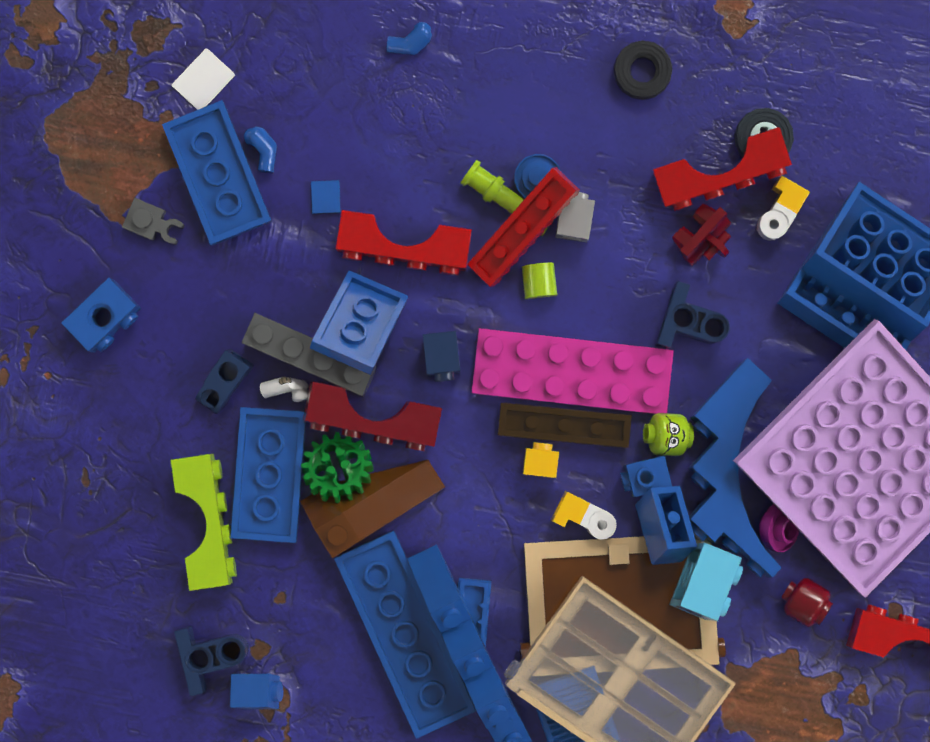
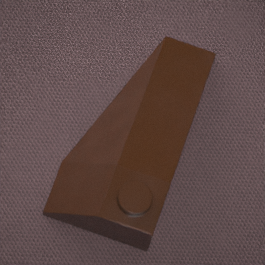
M429 460L370 473L371 482H362L364 492L360 494L357 491H353V500L351 501L344 495L341 496L339 503L335 502L334 496H330L325 502L322 501L321 491L316 495L311 494L300 502L314 530L331 557H336L445 488ZM342 480L339 482L340 484H345L347 481Z

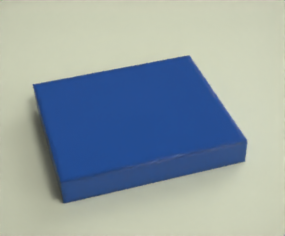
M339 180L311 181L312 214L341 213Z

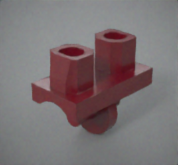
M702 204L693 215L694 221L702 227L693 234L683 226L672 237L674 243L680 249L684 260L691 266L702 255L710 261L716 253L724 258L729 254V250L724 244L731 238L730 234L725 231L731 225V222L726 217L728 215L727 212L721 207L715 210L706 204Z

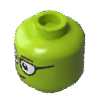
M657 413L652 416L649 424L644 425L643 441L648 443L651 452L655 455L680 456L687 449L691 448L693 444V425L682 414Z

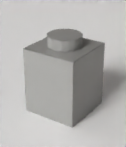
M579 192L559 215L555 238L587 243L590 236L595 200H589L588 194Z

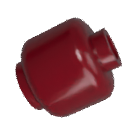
M809 578L801 579L798 584L791 581L781 597L786 600L784 606L785 614L806 627H811L815 623L820 626L833 605L829 601L830 592Z

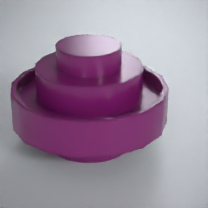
M775 504L768 508L760 520V539L764 547L775 552H785L794 545L799 535V530Z

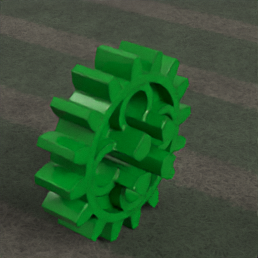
M335 432L334 439L329 440L326 434L322 435V444L319 445L314 441L311 443L314 450L313 453L304 452V457L307 461L301 464V469L305 474L303 476L306 485H310L309 488L313 495L321 491L322 501L326 502L330 496H334L335 502L339 503L341 496L344 495L351 501L353 500V491H357L360 494L364 492L362 482H371L369 472L374 471L372 462L369 461L372 459L369 449L364 450L365 446L362 440L354 443L353 437L350 436L341 439L339 432ZM331 451L336 453L339 466L347 481L345 484H340L336 470L328 454ZM357 459V462L351 464L349 460ZM321 471H324L326 474L324 476H317Z

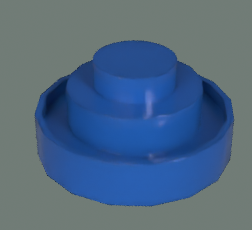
M533 154L525 157L518 164L514 173V184L517 192L525 199L552 168L557 167L560 170L559 165L552 158L544 154Z

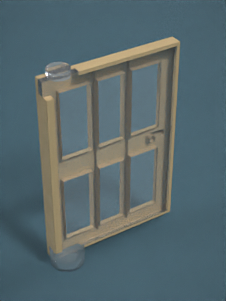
M583 576L580 577L522 660L520 662L513 660L504 673V677L507 678L505 685L585 742H694L736 684L729 677Z

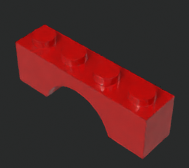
M777 127L748 137L744 157L735 168L719 175L701 173L695 170L685 159L653 169L665 207L673 206L674 211L693 205L692 198L704 195L705 201L724 195L722 188L735 184L736 189L739 190L756 184L755 177L767 174L769 180L787 174L786 167L791 166L792 163L781 129Z
M342 210L336 250L343 253L342 258L348 260L362 261V256L374 257L375 263L394 266L395 261L407 262V268L426 271L427 266L440 267L439 273L458 276L459 270L466 271L472 229L439 225L434 234L426 241L413 246H402L391 242L381 233L375 215Z
M868 604L866 610L856 608L846 646L852 649L885 657L893 647L909 640L924 641L930 646V628L917 625L918 618L900 613L898 619L886 616V609Z

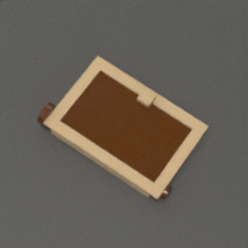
M644 536L607 538L602 540L524 543L530 642L520 643V661L581 576L594 583L708 664L719 665V658L725 657V640L723 637L718 638L717 621L704 620L669 605L687 557L679 563L652 565ZM695 537L696 543L705 542L711 545V542H709L707 539L704 542H701ZM587 599L570 621V624L621 659H623L638 638L636 633ZM566 629L550 649L579 670L594 665L596 672L614 671L618 666ZM658 650L645 669L683 666ZM545 656L532 676L568 674L570 672Z

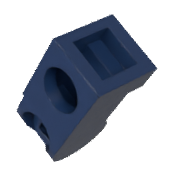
M232 349L225 350L205 379V383L195 400L215 414H218L255 365Z

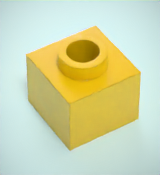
M533 442L532 449L525 448L523 474L556 478L559 452L552 451L553 444Z

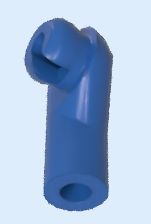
M425 22L417 23L405 38L388 36L387 52L407 55L418 54L430 43L432 38L430 25Z
M255 126L254 128L247 129L244 134L246 144L254 146L260 153L258 171L274 173L277 151L276 142L261 127Z

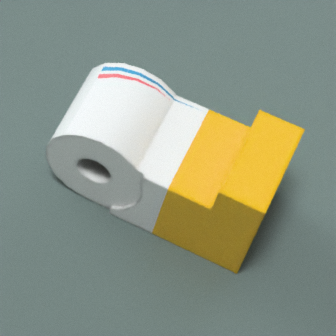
M780 176L771 189L779 194L774 204L757 222V231L766 240H776L787 232L810 193L784 176Z
M566 491L551 518V521L565 527L569 519L586 527L589 534L601 540L611 537L617 526L612 514Z

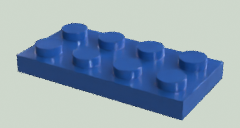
M223 100L162 124L211 246L272 222Z
M240 407L231 538L297 543L302 485L301 464L304 458L306 421L303 420L304 412Z

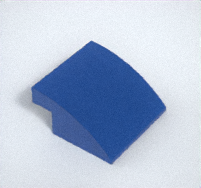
M858 182L794 275L777 304L844 348L875 319L880 321L906 350L910 342L926 329L930 323V228L861 182Z

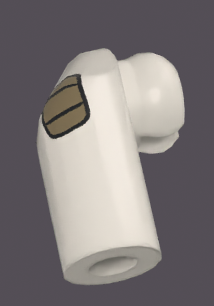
M280 377L260 384V391L264 398L292 392V400L294 402L307 400V388H309V385L304 380Z

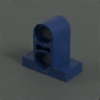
M677 281L674 284L655 345L665 349L671 348L675 333L714 344L727 337L730 324L728 319L720 313L686 303L690 285ZM677 310H685L690 315V323L687 327H680L674 322V314ZM708 320H716L721 325V333L718 337H711L706 333L705 324Z
M192 626L174 631L190 696L204 693L207 690L204 678L205 673L238 665L246 658L249 651L246 639L238 634H229L196 643ZM233 641L239 645L241 653L238 658L232 659L225 654L224 647L227 642ZM195 650H203L207 653L209 661L206 666L200 667L194 663L192 655Z

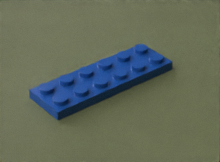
M395 531L335 557L334 560L416 739L475 712L476 709L460 673L453 663L442 634L428 610Z

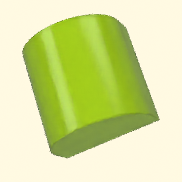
M537 263L521 267L525 300L558 295L554 263Z

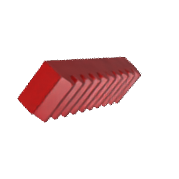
M557 167L552 168L467 265L490 287L495 286L510 271V268L519 261V258L527 252V249L536 242V239L544 233V230L553 223V220L562 213V210L570 204V201L579 194L580 189Z

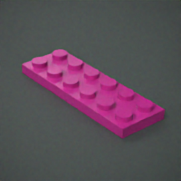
M479 328L472 394L650 414L667 413L674 350Z

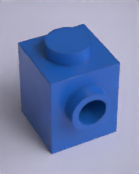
M665 456L625 464V472L620 473L624 492L630 491L631 497L645 495L650 488L672 486Z
M269 673L231 674L230 708L241 710L279 709V702L282 701L284 692L280 676Z

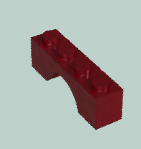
M310 382L303 420L310 422V429L328 432L329 426L342 428L341 435L361 439L362 432L373 434V441L393 445L394 439L407 441L405 448L425 452L426 445L435 447L442 408L406 401L394 416L381 421H371L360 416L352 408L347 397L346 388Z

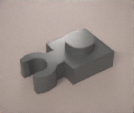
M134 197L122 228L152 241L155 240L157 233H160L166 242L177 245L178 240L169 236V229L173 226L184 229L185 225L177 219L163 220L166 214L165 210Z

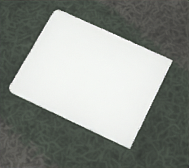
M204 49L171 86L199 110L206 107L231 81L235 74L210 50Z

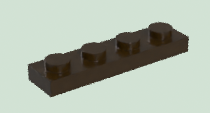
M501 403L498 435L629 448L632 415Z

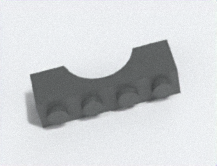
M254 313L241 343L365 397L377 370L376 366L371 375L339 362L310 349L313 338Z

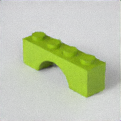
M214 454L171 460L175 493L186 495L197 502L206 518V534L202 544L194 553L185 558L189 591L230 585L233 583L232 577L237 576L234 557L229 558L227 545L232 544L230 526L229 524L224 525L222 512L227 511L226 496L224 492L219 493L218 479L223 477L220 460H215Z

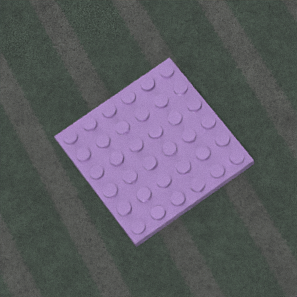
M875 319L733 460L864 598L930 533V377L883 324Z

